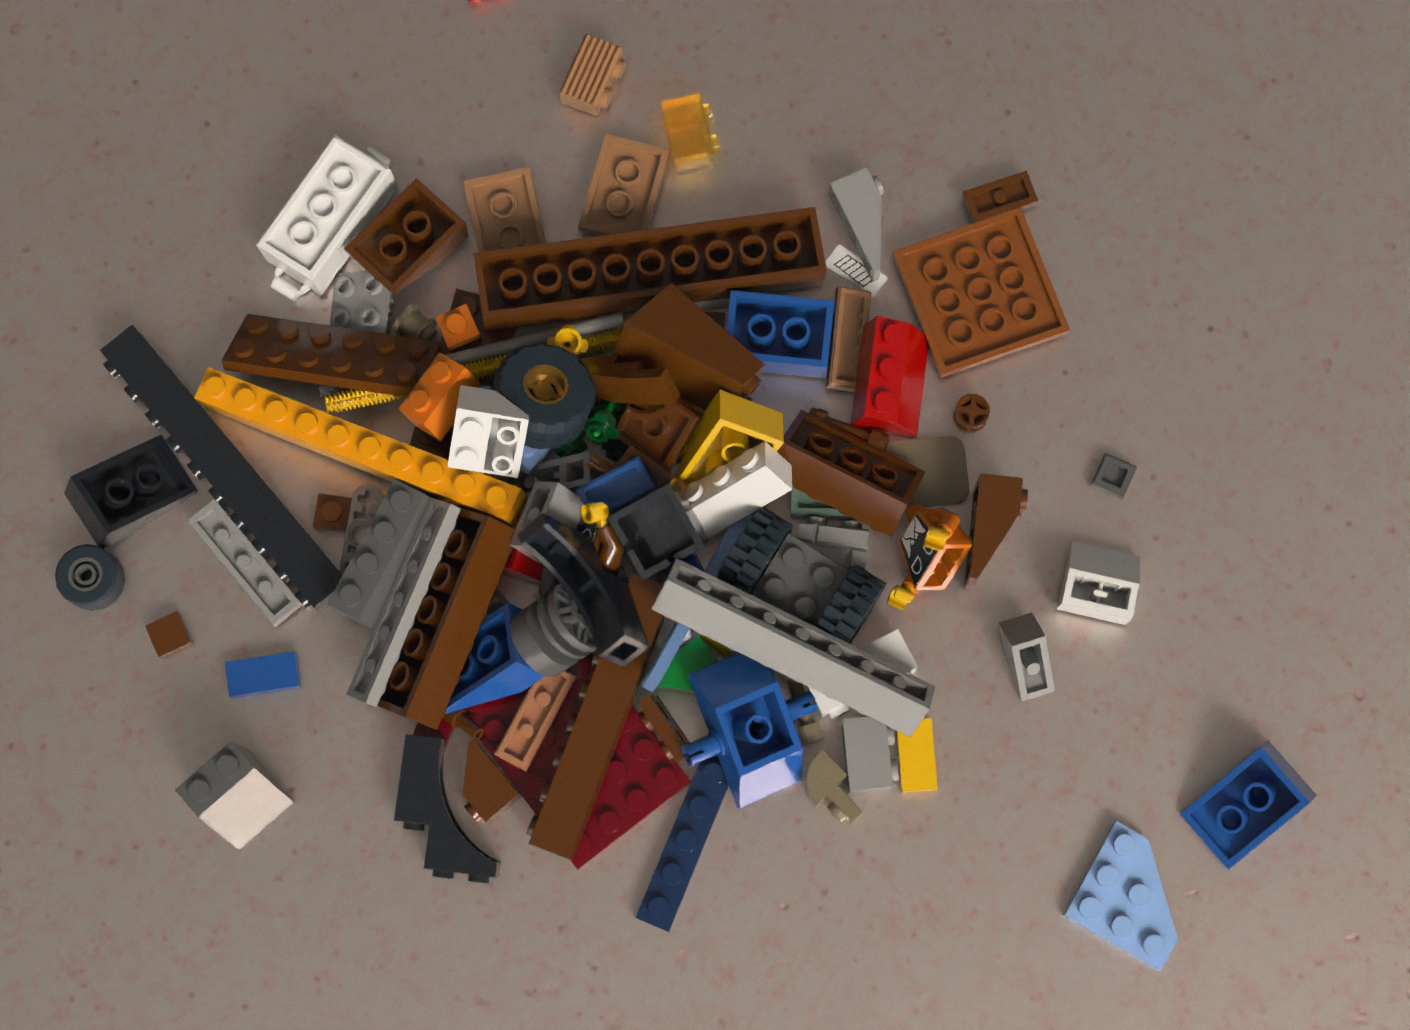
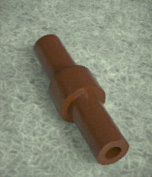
M466 709L448 714L445 713L443 717L452 727L461 728L474 740L480 739L484 734V729L468 716Z

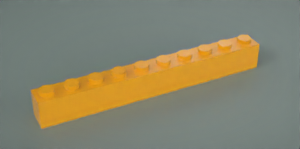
M208 367L194 396V399L207 410L390 482H393L395 479L431 498L450 503L458 508L490 516L514 529L528 500V497L521 488L480 472L448 467V460L210 367Z

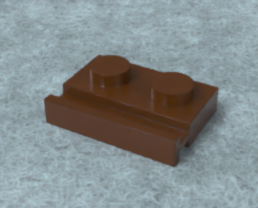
M655 695L646 696L638 702L642 709L639 713L642 722L650 731L653 729L657 731L662 739L659 742V746L669 760L675 758L677 762H686L684 757L688 756V753L682 754L681 746L690 743V741L660 697Z

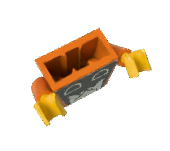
M921 503L908 507L905 514L909 525L899 540V546L907 567V575L901 586L895 585L892 588L887 604L899 610H904L906 604L913 600L918 590L946 589L973 546L969 537L960 527V518L956 513L941 507L926 509Z

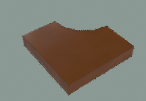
M678 398L675 404H664L663 407L658 409H643L635 404H630L626 406L616 424L620 432L618 439L628 447L632 444L671 472L704 415L681 398Z

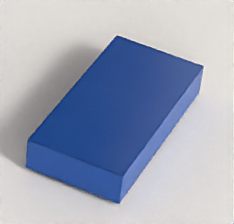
M637 456L577 488L576 491L584 505L591 502H602L607 505L609 512L649 492L656 485L640 456Z
M295 651L225 662L230 698L301 688L298 658Z

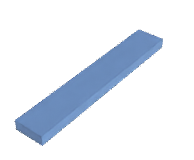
M754 512L728 527L705 568L706 573L717 578L719 570L724 565L723 562L729 555L733 545L737 542L740 534L745 530ZM675 622L641 683L643 688L653 693L688 633L689 627Z

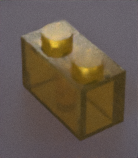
M700 93L662 101V118L677 176L716 167V155L721 154L717 134H710L708 124L713 123L709 103H702Z

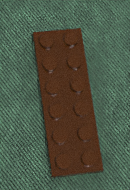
M247 314L221 361L224 370L407 397L439 352L442 353L440 341Z

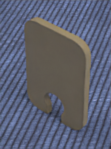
M945 436L889 441L885 452L925 471L908 507L916 503H921L925 507L957 505L967 499L969 495V480L964 444L959 438Z

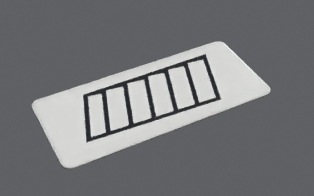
M838 245L825 262L827 268L858 289L870 291L871 298L876 296L888 279L886 275L880 272L879 280L872 282L861 258L842 245Z

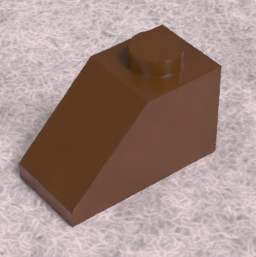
M474 739L468 743L463 795L469 802L464 807L477 823L483 819L490 825L521 799L522 796Z

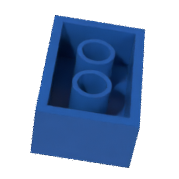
M731 290L726 331L765 364L762 372L826 378L834 301Z

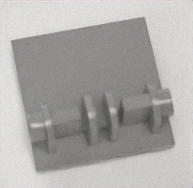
M366 270L338 273L334 278L330 326L391 334L388 316L393 315V310L389 308L394 305V300H392L393 294Z

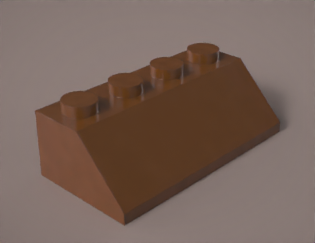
M802 409L785 432L784 443L777 451L792 465V487L807 494L811 499L821 501L837 509L841 514L853 517L869 525L874 531L884 533L890 537L894 534L925 474V471Z

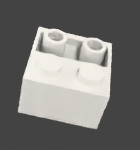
M460 385L448 467L518 478L529 415L497 391Z
M1071 541L1057 610L1126 625L1133 619L1140 585L1141 557Z

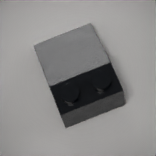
M159 435L70 476L64 494L97 546L104 549L131 536L196 494L198 490L163 436Z

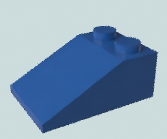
M506 603L482 620L473 648L468 654L460 674V679L446 707V714L520 693L545 677L535 672L525 663L516 650L511 637L510 624L512 618L523 609Z
M1268 740L1180 813V815L1229 870L1311 803L1317 795Z

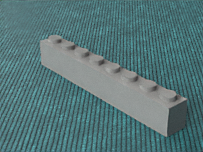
M677 558L653 604L652 610L687 626L697 633L705 635L731 650L737 651L766 667H770L792 678L794 681L802 683L909 737L912 736L930 709L935 690L934 685Z

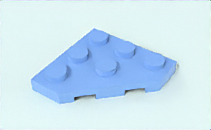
M1115 821L1063 916L1157 971H1161L1178 941V937L1151 846L1146 837Z

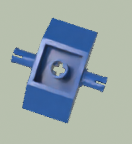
M736 653L687 674L708 729L707 736L681 746L682 754L688 753V756H685L684 759L690 767L717 755L737 808H742L802 780L803 748L793 721L817 711V703H809L815 700L810 691L807 690L785 701L779 683L769 669L741 653ZM752 722L753 728L749 730V725Z

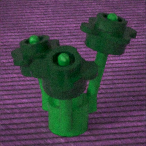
M601 399L600 403H595L593 412L583 428L584 431L571 443L555 448L557 455L562 458L585 452L588 447L582 438L587 433L593 444L601 445V448L606 450L605 456L614 462L620 460L629 447L618 439L620 432L616 424L629 404Z

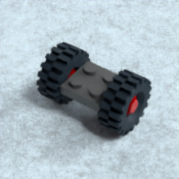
M764 506L761 507L754 514L752 520L748 522L745 530L731 548L729 555L723 562L724 565L719 570L717 578L851 644L880 598L887 583L857 564L851 571L792 535L791 532L794 525Z

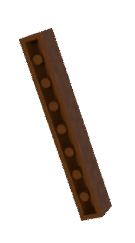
M632 573L627 583L649 647L625 667L600 657L596 650L591 666L596 668L591 681L587 679L584 681L578 699L583 701L578 715L573 713L569 719L566 734H569L570 737L566 747H560L556 753L553 767L557 768L552 782L546 781L540 795V801L544 802L539 816L533 815L526 835L531 837L530 845L570 860L574 859L665 620L664 615L652 610L662 583L648 578L642 580L640 575Z

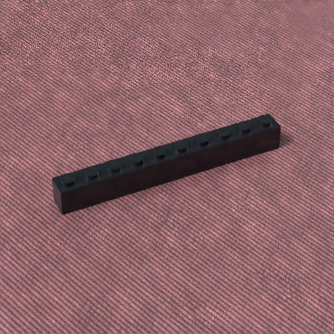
M133 324L100 350L107 358V361L103 363L104 367L115 379L121 376L126 381L128 386L124 388V391L136 405L141 401L146 405L149 411L144 415L157 430L162 426L170 434L165 440L178 455L185 452L190 458L191 462L187 464V467L199 481L205 477L213 487L208 492L220 506H223L225 503L229 505L234 511L229 517L242 532L248 528L254 535L255 539L251 541V544L263 558L267 555L273 558L277 564L272 569L285 584L291 580L298 588L294 595L305 609L308 610L313 606L315 610L322 613L329 607L327 603L342 577L341 572L198 401L194 399L193 395Z

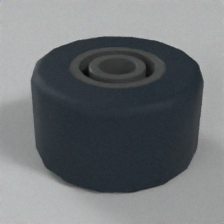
M85 544L75 546L63 555L57 564L55 581L56 587L63 598L80 609L95 611L104 609L117 600L123 591L125 576L124 569L115 556L100 546Z

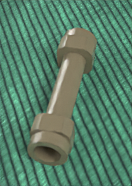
M780 673L783 682L788 683L792 698L805 692L802 683L796 682L792 678ZM812 713L799 718L801 727L798 730L804 746L824 740L820 724L814 721Z

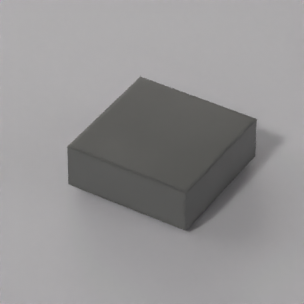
M1105 453L1090 486L1122 500L1137 466Z

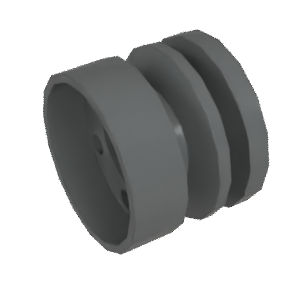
M561 583L541 596L538 601L533 602L514 615L510 624L511 637L516 650L525 663L535 672L545 677L558 676L577 663L579 659H583L597 649L586 621L573 598L570 597Z

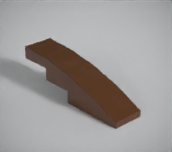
M619 355L580 358L583 364L588 367L595 383V398L617 403L655 405L675 404L680 396L666 368L646 369L642 361L623 363Z

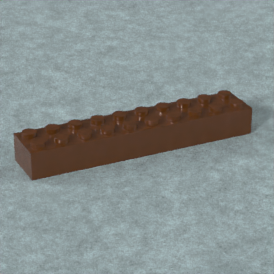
M815 207L473 253L485 332L608 315L617 312L637 311L670 283L695 303L730 298L731 290L767 293L823 285L827 273Z

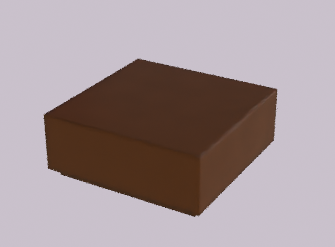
M178 611L145 626L156 653L161 659L193 644L182 616Z

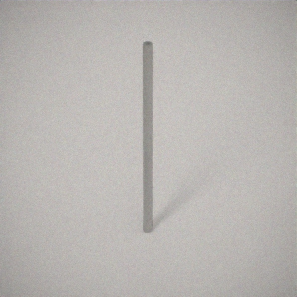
M617 312L570 325H573L581 336L622 326L624 321L622 313ZM563 326L445 356L464 365L465 363L468 364L469 362L472 363L512 353L515 349L522 346L547 344L548 338L551 336L555 337ZM328 385L319 386L322 399H324V395L327 398L329 394L333 396V393L337 396V392L341 395V391L346 393V390H348L350 393L348 388Z

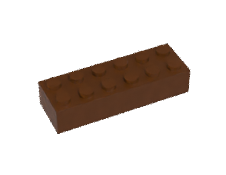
M461 508L456 519L455 528L450 533L442 552V558L436 566L428 591L421 601L415 615L414 624L407 634L400 651V657L392 669L386 684V690L377 706L433 729H438L446 713V707L453 690L460 679V674L468 654L473 648L479 627L487 614L491 598L500 582L505 564L513 550V547L509 544L516 529L490 516Z

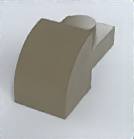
M822 749L814 757L807 771V795L815 808L827 799L830 804L826 808L839 822L846 819L851 824L863 811L839 787L848 775Z

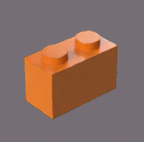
M439 352L399 407V410L416 427L441 441L454 424L460 385L480 388L481 384L464 366Z

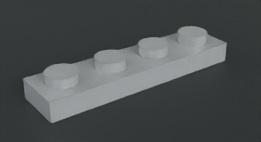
M215 499L187 520L275 627L302 606L290 588L280 579L270 564L255 549L251 541L236 526Z

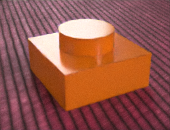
M467 304L435 317L449 351L481 338Z

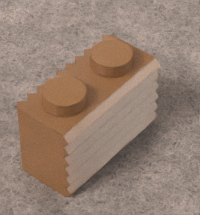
M585 34L560 88L559 96L561 103L597 117L602 108L607 109L613 96V90L610 88L615 79H621L626 67L622 48L602 39H597L595 36Z

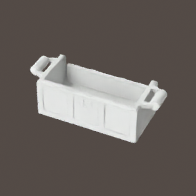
M336 135L333 136L256 244L265 260L276 267L271 288L292 301H296L299 296L311 289L321 296L350 257L344 251V248L381 213L398 189L390 169L393 160L372 147H368L365 152H361ZM284 272L302 283L303 286L301 289H298L280 276Z

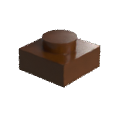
M318 493L312 527L315 530L346 534L352 498Z

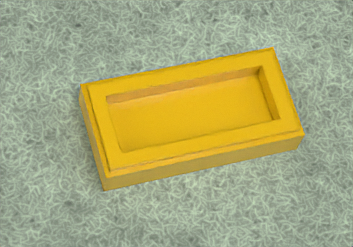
M932 718L923 719L911 737L896 730L901 793L938 790Z

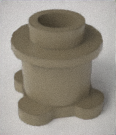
M412 302L393 324V329L396 330L395 334L399 336L405 335L407 337L434 340L438 332L435 329L437 321L423 316L415 302Z

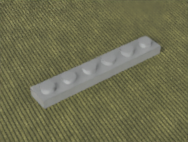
M430 498L346 695L377 707L381 696L386 690V684L392 669L400 657V651L407 634L414 624L415 615L421 601L428 591L436 566L442 558V552L450 533L455 528L456 519L461 508Z

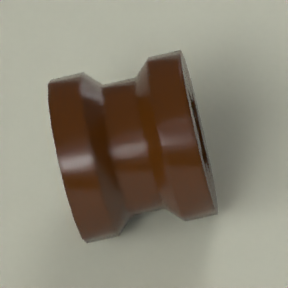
M967 394L961 397L953 414V421L956 427L967 434L981 431L986 425L990 414V406L987 400L977 394Z

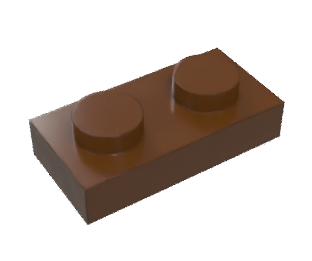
M1027 170L965 190L962 193V198L972 223L1018 207L1025 210L1038 204V198Z

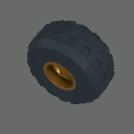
M534 344L515 349L514 352L507 355L501 361L491 382L490 390L497 391L529 415L524 445L533 449H554L574 441L584 431L583 428L595 406L596 387L588 367L575 354L555 345Z

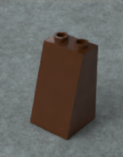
M672 283L625 322L612 354L619 355L623 363L642 361L646 369L666 368L680 393L679 397L704 410L707 409L719 390L752 401L750 395L761 384L762 380L759 379V376L765 366Z

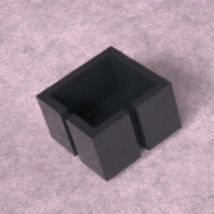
M675 478L614 510L607 517L623 546L629 543L633 537L636 539L637 543L630 547L627 554L642 580L670 566L674 559L681 560L705 547L709 541V537Z

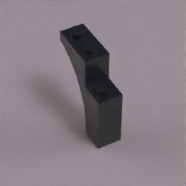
M544 513L539 515L518 534L521 545L550 570L570 597L573 598L587 623L600 657L625 667L649 647L627 581L603 570L593 538Z
M406 734L394 821H402L403 829L424 831L425 825H429L423 869L433 870V877L454 879V873L469 874L468 881L489 883L490 877L496 878L500 875L501 861L489 856L477 847L455 819L449 805L444 784L443 765L446 739Z

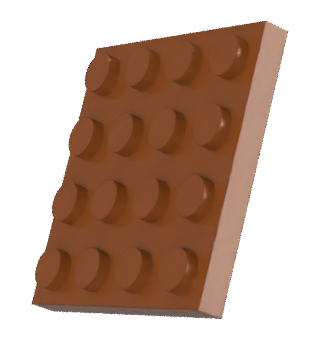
M1021 207L894 250L892 253L921 331L925 334L928 349L940 378L1064 336L1070 332L1069 325Z

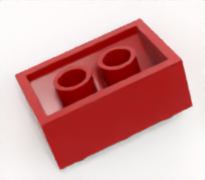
M876 316L863 325L850 425L869 429L877 428L884 432L911 438L917 437L928 345L925 334L911 323Z

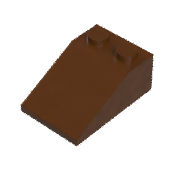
M416 178L344 248V251L391 294L395 295L446 260L469 237L466 222Z
M980 473L973 489L969 539L973 546L967 554L964 580L965 591L972 590L1017 517L1021 518L1023 510H1026L1028 489H1022L1023 478Z

